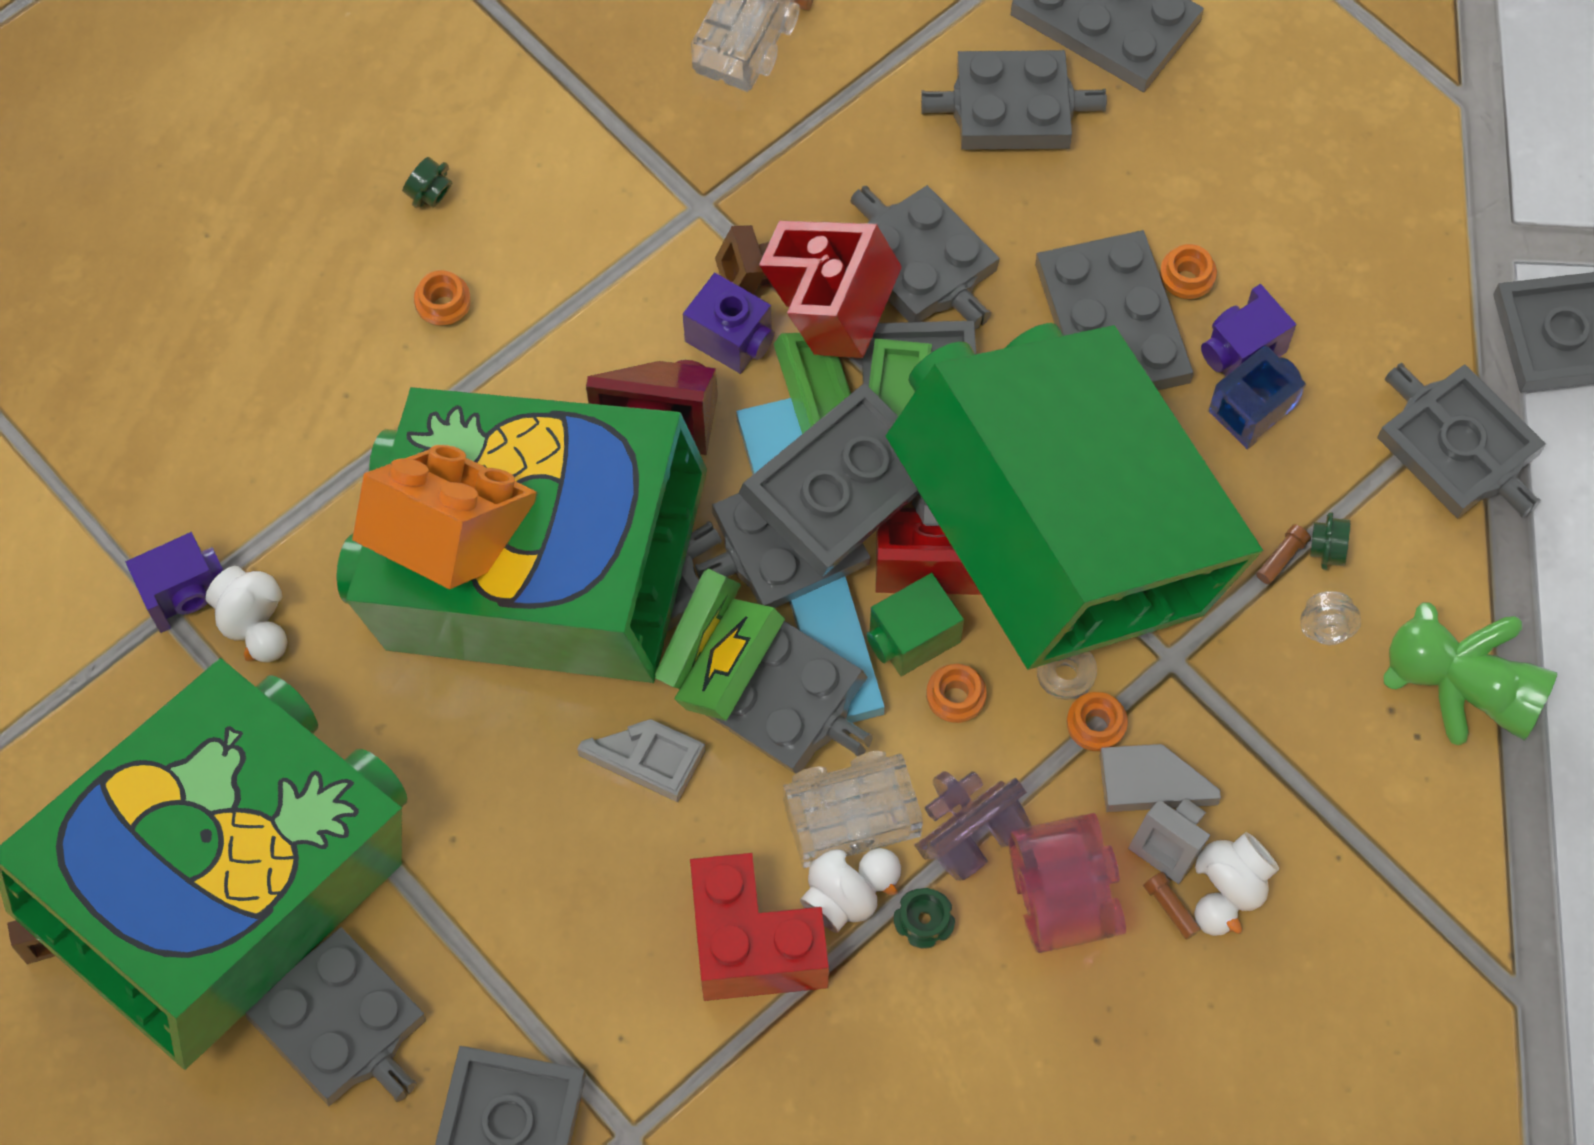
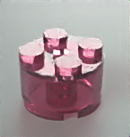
M1095 813L1059 819L1010 832L1012 836L1008 837L1013 878L1017 894H1022L1028 913L1024 914L1023 918L1036 953L1056 951L1126 934V923L1120 901L1117 897H1111L1109 884L1120 881L1116 857L1111 845L1103 846L1102 832Z

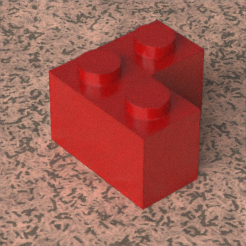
M779 221L759 264L785 306L789 307L788 316L814 355L854 358L864 357L902 269L901 264L878 225L866 223Z
M753 853L690 859L704 1001L828 988L829 966L822 907L759 913Z

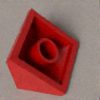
M902 508L876 530L875 593H896L932 573L946 594L981 595L939 525L926 526L923 524L915 508Z

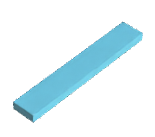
M791 398L736 411L737 423L752 475L802 435ZM844 576L789 601L798 630L862 669L868 677L850 702L846 720L853 723L884 715L885 706L846 577Z

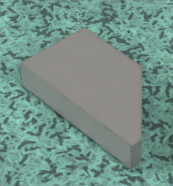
M652 719L627 726L628 730L597 740L593 738L583 740L578 746L577 750L580 757L676 802L681 798L705 753V744Z
M1162 744L1101 748L1099 757L1106 812L1149 810L1158 800H1161L1171 808H1177L1185 798L1196 806H1214L1219 804L1221 799L1220 789Z

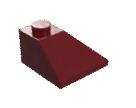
M679 360L675 363L655 361L588 376L586 382L588 404L681 412L700 455H707L718 397L716 368L705 367L703 364L693 360Z

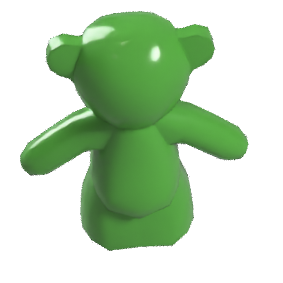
M1422 602L1416 608L1414 617L1403 624L1392 639L1389 648L1390 666L1384 673V684L1388 688L1395 690L1402 688L1407 683L1425 686L1438 685L1439 702L1446 735L1452 744L1462 745L1467 741L1469 733L1464 711L1465 700L1485 712L1499 726L1525 741L1553 689L1558 674L1555 671L1531 663L1511 661L1488 654L1493 648L1513 639L1522 630V621L1515 616L1503 617L1470 634L1459 643L1439 623L1436 607L1432 603Z

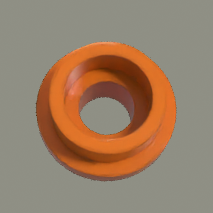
M1184 244L1170 251L1164 257L1160 268V278L1163 286L1171 294L1183 299H1195L1207 294L1212 289L1217 275L1216 265L1211 255L1204 248L1194 244ZM1179 272H1192L1196 278L1184 277Z
M438 270L427 274L420 281L414 293V303L418 314L426 322L434 325H449L459 321L466 315L470 308L471 296L469 288L463 279L452 272ZM441 297L452 299L445 304H434Z
M949 664L939 668L930 677L926 690L927 702L932 712L939 718L952 723H962L976 717L983 709L987 695L986 685L981 675L973 668L963 664ZM952 688H958L966 693L967 698L962 702L954 703L947 699L945 693Z
M1090 692L1078 697L1072 703L1067 715V729L1071 738L1079 746L1090 751H1101V748L1115 747L1123 739L1128 725L1127 713L1123 705L1113 696L1103 692ZM1093 716L1100 717L1106 722L1107 728L1103 731L1091 730L1087 726L1086 720Z

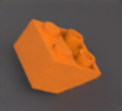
M434 445L429 450L405 459H396L391 464L364 473L352 540L448 589H452L488 573L534 505L537 492L516 482L514 476L507 471L486 468L466 458L465 452L459 448L449 445Z

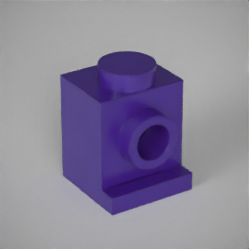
M1259 284L1251 290L1246 306L1241 309L1237 305L1232 306L1214 321L1211 338L1202 343L1201 352L1207 364L1214 371L1223 372L1235 386L1287 353L1297 324L1262 284Z
M192 532L125 561L146 609L160 633L171 629L168 618L177 614H190L203 608L207 604L206 592L210 584L224 571L213 547L201 551Z

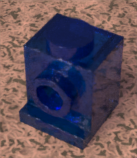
M1265 345L1216 384L1208 412L1248 450L1256 443L1258 437L1299 405L1306 383L1302 380L1300 372L1291 361L1284 357L1279 358Z

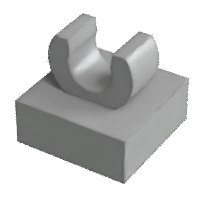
M1186 798L1176 810L1158 800L1146 814L1128 849L1160 872L1163 871L1167 877L1179 884L1192 868L1210 837L1207 832L1197 826L1206 812Z

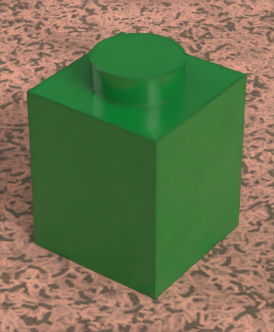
M930 573L873 605L870 613V631L866 633V636L877 658L884 664L891 661L902 677L961 643L964 618L934 575Z

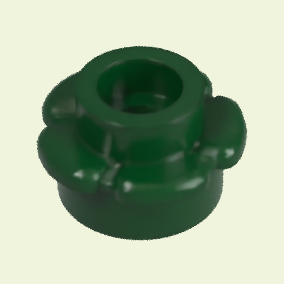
M426 157L418 164L402 189L403 193L413 199L412 206L418 208L427 203L434 208L440 203L452 185V181L446 177L449 165L446 162L439 165L430 157Z
M1333 512L1327 514L1326 523L1314 522L1310 557L1322 558L1321 568L1323 570H1327V565L1344 567L1346 565L1351 520L1333 518Z
M921 888L911 890L901 898V907L894 912V926L899 935L908 938L910 945L920 949L934 947L938 940L945 941L950 937L954 930L955 918L950 913L952 904L944 894L933 889ZM921 914H928L931 920L926 924L921 923L918 919Z

